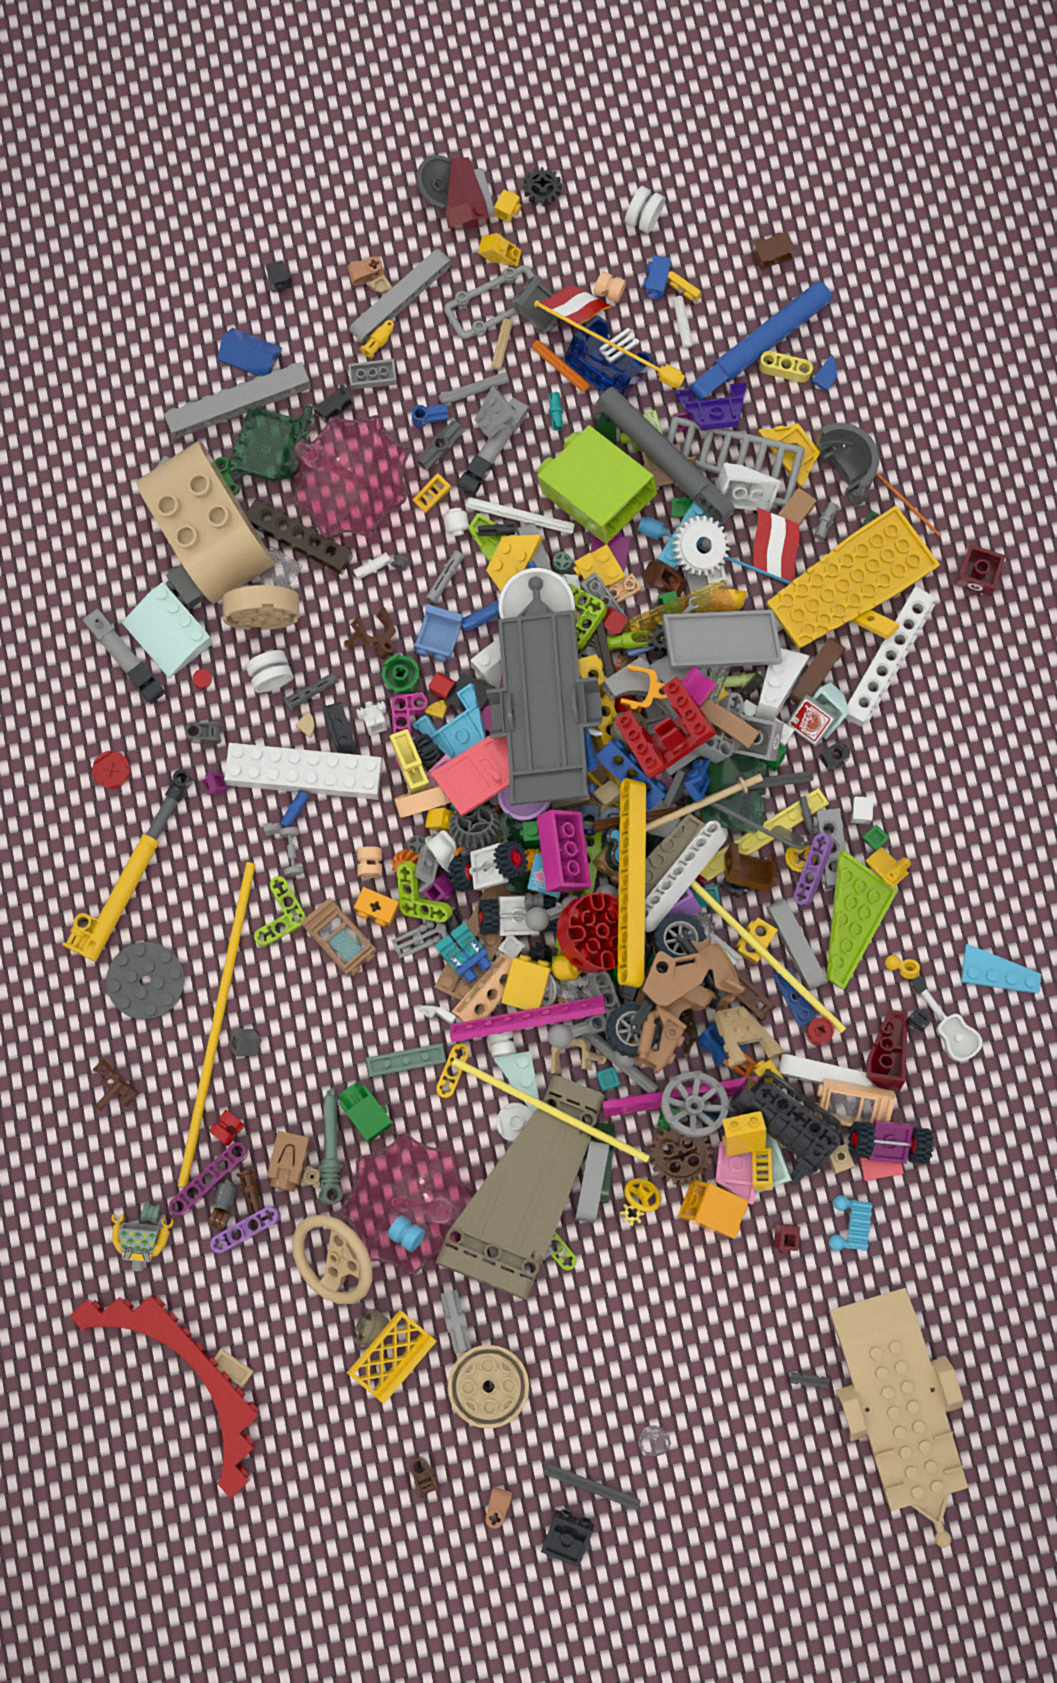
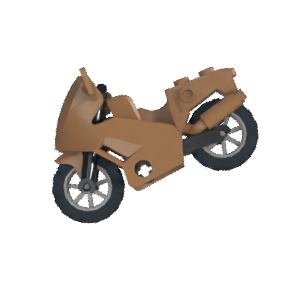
M684 913L671 914L659 923L653 935L656 956L652 966L646 970L644 981L639 989L635 1003H626L617 1007L606 1023L605 1036L607 1035V1042L612 1046V1049L615 1052H619L621 1056L626 1055L629 1058L635 1059L634 1065L642 1066L645 1064L654 1069L653 1073L658 1074L667 1063L671 1065L676 1056L673 1053L675 1047H680L685 1038L682 1034L686 1025L679 1020V1016L684 1010L690 1008L695 1011H701L708 1004L711 1009H728L727 1005L734 1001L739 993H742L745 989L741 986L742 984L739 982L735 967L723 948L718 943L711 944V937L707 938V935L704 933L705 929L700 925V921L693 919V916L689 914L684 915ZM678 927V934L674 933L671 929ZM667 932L675 939L666 940ZM692 934L694 940L690 941L689 935ZM667 944H671L673 950ZM631 1016L630 1024L623 1020L625 1017ZM619 1023L623 1024L626 1029L618 1030ZM626 1033V1040L621 1039L619 1034ZM659 1037L657 1051L650 1052ZM634 1039L636 1044H630L628 1041Z

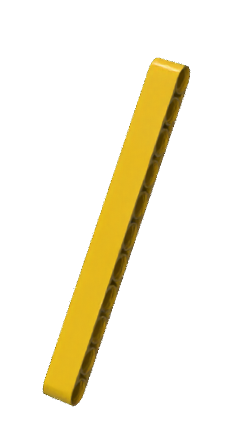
M625 778L620 786L618 982L620 985L639 988L644 981L646 785L642 781Z

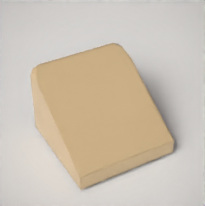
M613 780L606 782L593 793L604 807L620 800V788Z

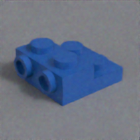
M714 1022L698 1037L700 1040L699 1044L704 1050H709L713 1055V1061L717 1065L721 1064L724 1067L726 1066L723 1063L724 1059H729L727 1056L728 1052L724 1050V1038L720 1036L716 1022ZM751 1043L739 1045V1048L743 1051Z

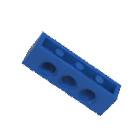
M613 736L595 755V758L621 783L625 778L651 785L650 789H646V808L649 811L666 796L668 790L665 783L660 779L657 780L655 777L649 778L633 752L630 753L620 739H616ZM619 755L623 757L624 761L617 762L614 756ZM634 769L638 775L632 776L628 770Z

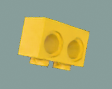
M757 918L755 922L751 920L746 929L765 949L778 930L760 918ZM762 928L765 931V936H758L755 933V929ZM741 937L736 945L739 948L737 953L756 965L761 955L756 950L753 953L747 952L745 946L749 943Z

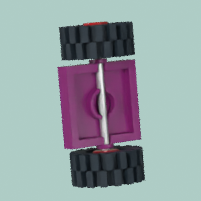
M874 1120L873 1125L869 1122L855 1121L850 1127L848 1147H850L849 1153L852 1157L907 1164V1159L910 1163L928 1164L930 1158H932L931 1152L934 1150L932 1148V1145H934L932 1140L934 1137L929 1128L914 1127L908 1123Z

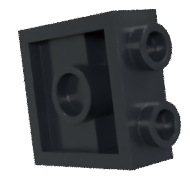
M556 1509L541 1553L579 1567L593 1533L594 1524H591V1520L587 1517L582 1516L579 1519L572 1516V1512L567 1509H561V1511Z

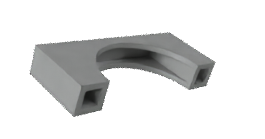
M642 657L629 664L651 669L649 663L643 660ZM627 665L604 680L600 686L611 701L626 695L646 698L650 687V677L645 673L628 671ZM663 690L659 692L661 695L665 694ZM668 698L666 700L653 699V702L664 712L666 718L670 717L673 721L679 716L670 706L672 703ZM693 750L661 773L665 779H668L679 769L690 764L701 755Z

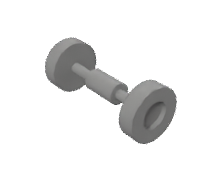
M288 827L280 829V837L288 838V858L291 859V867L284 869L285 876L291 877L304 874L302 866H295L296 851L295 845L292 843V837L299 835V828Z

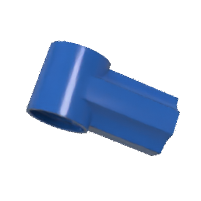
M446 404L428 407L417 405L412 409L411 422L417 428H422L430 423L448 421ZM416 415H423L424 417L417 418Z

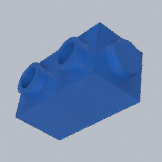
M653 255L652 262H648L646 272H649V276L644 278L643 288L646 289L645 296L655 300H663L671 265L670 258Z

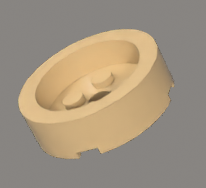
M270 585L247 586L233 589L222 597L223 621L234 628L250 630V627H261V630L279 629L298 622L297 618H300L299 595L289 588Z
M494 1345L478 1346L464 1353L454 1364L448 1380V1394L454 1410L466 1422L480 1428H496L511 1422L522 1411L529 1393L528 1375L521 1361L509 1350ZM487 1380L492 1381L495 1386L494 1390L490 1393L483 1390V1383Z

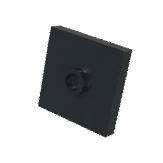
M462 673L444 700V704L460 712L466 711L467 709L457 695V692L472 683L475 688L480 712L482 713L489 702L486 690L496 689V687Z

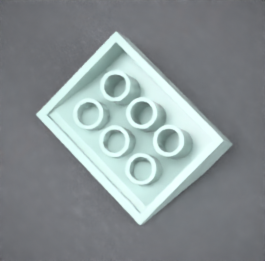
M164 582L149 592L122 622L168 678L172 677L213 644L211 637Z

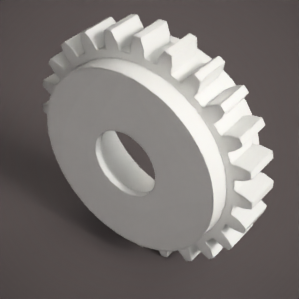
M694 516L693 519L688 518L687 522H681L682 527L676 528L679 533L673 534L676 541L671 542V544L675 545L672 552L677 554L673 558L680 560L677 565H684L683 571L689 569L688 574H694L695 572V576H700L701 573L704 576L708 575V572L709 574L714 573V569H720L719 564H725L723 558L728 557L725 553L726 550H730L729 547H726V543L730 541L725 540V536L728 534L722 533L724 527H718V521L712 523V517L707 518V520L706 516H701L700 518L699 516ZM701 537H706L711 542V549L706 554L700 553L696 547L697 540Z

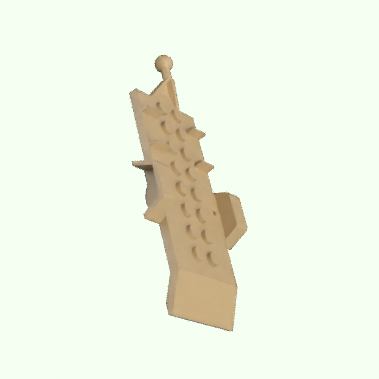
M906 1288L829 1310L852 1382L850 1386L835 1390L848 1423L850 1442L868 1436L889 1510L894 1511L912 1506L934 1522L937 1532L935 1535L936 1544L942 1548L948 1547L951 1543V1536L944 1530L942 1523L948 1496L950 1493L968 1488L963 1472L964 1467L960 1462L952 1435L953 1431L950 1428L946 1412L960 1409L963 1405V1397L953 1366L947 1357L930 1361L919 1322Z

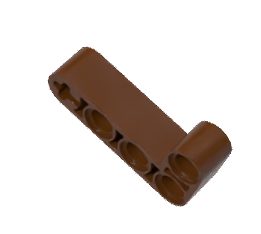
M829 637L788 699L799 705L807 694L813 697L832 667L845 652L846 647Z

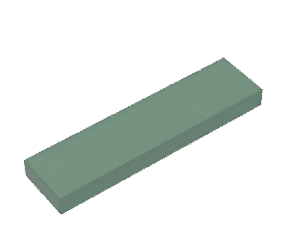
M443 1043L368 1057L366 1062L369 1078L444 1064L446 1063Z

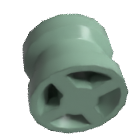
M559 552L554 556L553 569L556 573L563 575L570 571L572 563L570 555L565 552Z
M145 1202L140 1221H150L152 1224L157 1225L162 1206H152L150 1203Z

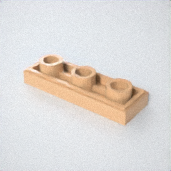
M633 573L607 587L610 593L616 594L613 598L618 604L642 591ZM593 604L591 605L595 611L598 610Z

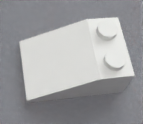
M723 463L715 487L732 502L734 508L756 511L757 508L770 512L781 482L743 465Z

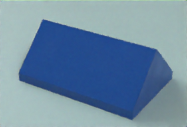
M231 328L222 336L217 360L253 375L265 376L272 372L282 347Z

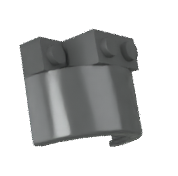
M833 423L822 427L815 444L820 451L819 457L823 463L829 460L833 463L849 486L845 490V495L852 505L857 507L867 501L870 494L869 489L878 470L879 453L877 446L871 436L858 426L849 423ZM838 444H843V445H845V446H844L842 449H840L839 451L837 450V449L839 448V447H838Z

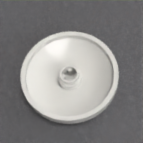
M544 568L523 570L514 575L505 584L499 599L500 618L517 617L533 600V591L530 590L528 582L534 576L540 577L543 580V587L540 590L541 600L554 612L575 610L573 593L567 582L551 570Z

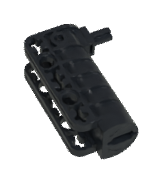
M772 1071L764 1072L757 1081L748 1076L729 1103V1106L741 1115L760 1111L765 1123L766 1133L797 1155L796 1168L790 1174L792 1178L790 1183L792 1185H797L805 1175L810 1177L812 1173L819 1170L840 1144L841 1122ZM770 1077H772L773 1083L766 1082L765 1078L769 1079ZM783 1088L788 1089L791 1094L788 1095L787 1093H785V1092H784L783 1090H781V1089H783ZM814 1112L821 1113L822 1119L815 1115Z

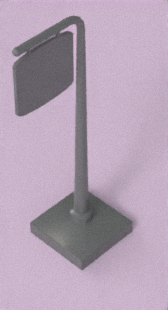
M688 764L677 771L663 801L664 805L670 807L681 801L684 795L689 796L684 782L692 765ZM717 801L709 804L795 849L802 850L811 843L810 840L806 842L803 837L780 825L774 826L770 831Z

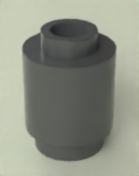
M223 1180L222 1183L218 1182L213 1199L215 1201L214 1207L229 1211L237 1191V1187H234V1182Z

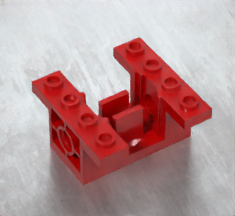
M678 676L662 686V689L672 703L670 706L679 716L673 721L670 717H667L654 726L653 729L656 733L650 735L642 725L640 726L630 709L614 720L649 778L656 777L717 734L701 707L688 693Z

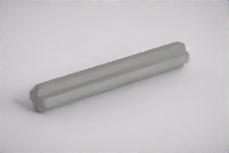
M506 372L440 394L439 400L441 404H448L488 390L492 386L496 387L508 383L509 377Z

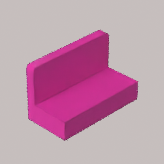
M692 667L682 681L688 693L699 706L703 704L716 686L713 680L706 678L694 667Z

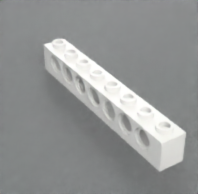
M915 586L895 621L899 623V629L888 640H884L847 705L849 714L845 719L862 727L864 722L868 724L873 715L870 712L872 707L877 708L882 699L879 696L881 691L886 692L891 683L888 681L889 677L896 675L900 667L897 663L900 659L902 661L905 659L909 652L906 650L908 644L913 645L918 636L915 634L917 628L922 629L926 622V619H924L925 614H930L935 606L932 603L935 598L933 595ZM918 608L921 613L916 614L912 609ZM903 624H910L912 629H906ZM895 639L902 640L903 645L896 644ZM886 655H892L894 657V660H888L886 658ZM877 670H883L885 676L878 675ZM868 686H874L877 691L871 692L868 689ZM860 701L866 702L867 705H868V707H866V708L861 707V706L859 705V702H860Z

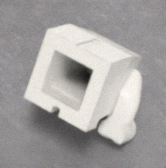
M369 701L365 703L366 708L356 710L359 720L365 721L369 736L387 730L383 714L386 713V706L383 701L381 703L378 702L374 706Z

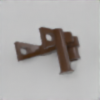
M382 608L376 615L387 629L386 633L378 636H369L360 617H356L350 624L355 632L348 640L344 641L345 648L353 649L356 641L361 638L365 645H375L377 647L375 654L379 659L389 656L395 649L391 638L396 633V629L390 620L386 608Z
M104 1058L93 1068L94 1072L106 1076L101 1085L109 1088L100 1101L94 1104L100 1111L103 1112V1108L117 1092L121 1094L117 1098L118 1101L125 1107L140 1095L134 1087L112 1069ZM101 1065L106 1067L104 1070L99 1069ZM112 1079L114 1081L113 1084L107 1083L108 1080Z

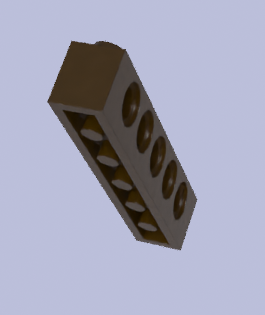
M255 499L246 513L254 529L340 575H343L353 558L349 546L345 544L340 545L332 537L319 534V531L314 527L309 526L308 528L302 525L303 523L297 518L291 519L287 517V514L280 509H272L265 501L261 500L259 502ZM266 516L272 517L270 521H263ZM281 525L288 526L285 530L279 529ZM298 533L304 534L300 539L295 538ZM313 542L320 543L318 547L311 546ZM331 550L336 551L334 556H328L327 553Z

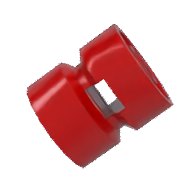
M823 1017L814 1019L805 1032L808 1042L814 1046L826 1044L834 1034L832 1022Z
M225 1109L219 1117V1123L215 1122L208 1131L228 1147L235 1139L234 1134H239L245 1127V1124Z

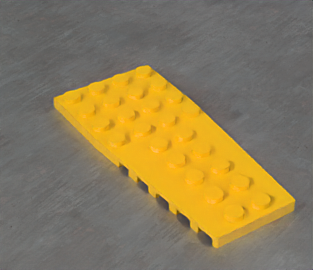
M896 505L850 535L829 554H826L815 565L807 569L800 577H797L786 588H783L772 599H769L766 605L770 610L774 611V616L797 648L800 649L893 598L938 568L940 564Z

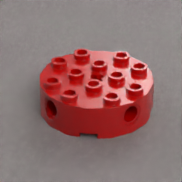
M591 893L572 900L560 914L557 922V940L561 951L571 965L583 972L598 974L618 967V898L609 893Z

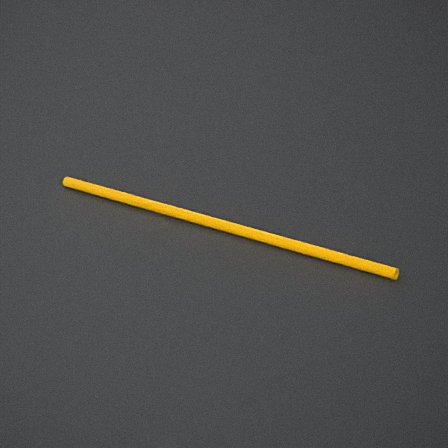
M246 862L179 1176L178 1187L185 1188L189 1182L256 864Z

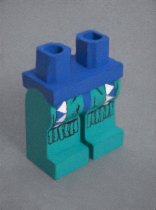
M462 923L450 933L451 937L447 935L435 945V949L460 978L463 977L468 983H472L478 977L472 970L478 965L485 972L492 967L487 952L476 940L466 924Z

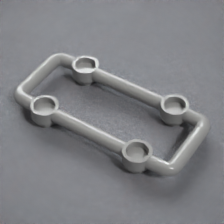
M526 265L515 269L508 267L504 269L503 275L467 293L464 291L456 293L455 299L445 305L444 311L458 336L462 339H469L473 336L483 337L487 329L502 322L504 318L508 319L518 314V312L512 308L486 322L476 321L473 323L472 329L464 332L451 310L456 306L464 308L469 304L470 299L504 282L512 284L516 281L517 276L525 273L527 278L530 279L534 276L532 270Z

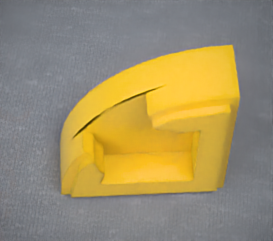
M440 700L428 706L425 714L443 720L448 706L444 704V700Z

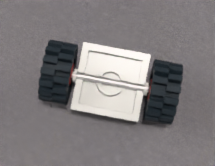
M517 841L491 845L472 851L470 855L453 859L449 863L448 870L450 873H448V877L451 876L450 882H454L453 887L461 892L472 889L482 890L508 882V879L523 875L526 872L525 870L528 868L525 865L528 864V860L525 859L527 853L524 854V847L521 848V844H517Z
M525 895L498 896V900L480 899L478 921L481 934L498 933L500 936L538 934V931L529 929L525 923L527 913L525 911ZM543 897V909L554 908L556 902H558L557 898ZM559 919L549 921L548 926L540 932L557 931Z

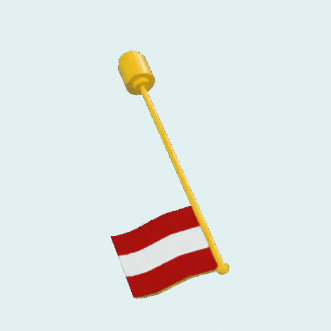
M574 285L563 288L554 296L544 301H535V307L538 306L658 371L659 381L672 388H680L685 378L682 371L669 364L658 368L580 325L589 321L600 311L611 308V305Z

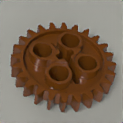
M688 1121L685 1122L684 1126L689 1127ZM662 1126L663 1133L656 1131L658 1138H651L655 1145H649V1149L652 1152H649L648 1155H650L649 1158H653L650 1160V1165H655L653 1171H659V1178L665 1175V1182L672 1179L673 1185L676 1184L677 1180H680L681 1185H683L686 1179L691 1184L692 1177L699 1180L697 1174L705 1175L703 1168H710L706 1161H712V1157L709 1154H712L713 1150L708 1148L712 1144L710 1141H706L708 1136L699 1138L688 1137L678 1133L671 1126L669 1129ZM685 1138L692 1139L689 1144L682 1143ZM666 1144L673 1145L670 1150H664L663 1147ZM682 1150L683 1155L679 1156L678 1151ZM691 1156L698 1157L694 1162L688 1161ZM672 1162L679 1163L676 1168L669 1167Z

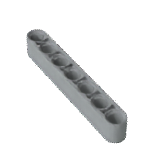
M440 249L434 250L354 321L349 331L362 344L366 343L377 328L382 326L387 320H392L445 273L451 266L452 260Z

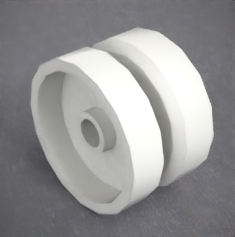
M641 186L629 205L625 223L633 227L639 223V229L649 234L661 214L665 203V196L658 193L651 196V190Z
M269 651L252 658L246 663L245 666L250 677H253L251 682L255 692L272 691L292 681L294 677L290 667L286 666L288 661L284 651Z

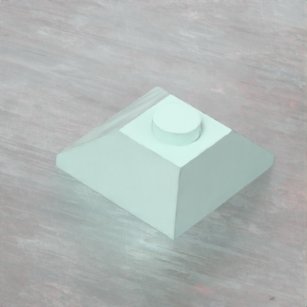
M831 682L822 686L812 697L838 716L824 735L825 739L833 733L849 714L844 694Z

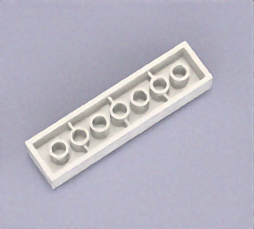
M229 743L224 780L228 786L298 792L300 790L304 793L378 800L382 758Z

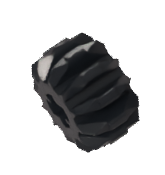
M657 623L655 625L656 630L650 629L653 635L647 636L648 639H652L648 645L650 647L654 646L653 652L659 651L660 655H664L665 651L667 652L666 641H661V637L665 636L663 624L661 626Z
M424 733L412 740L423 766H432L440 760L438 748L429 735Z

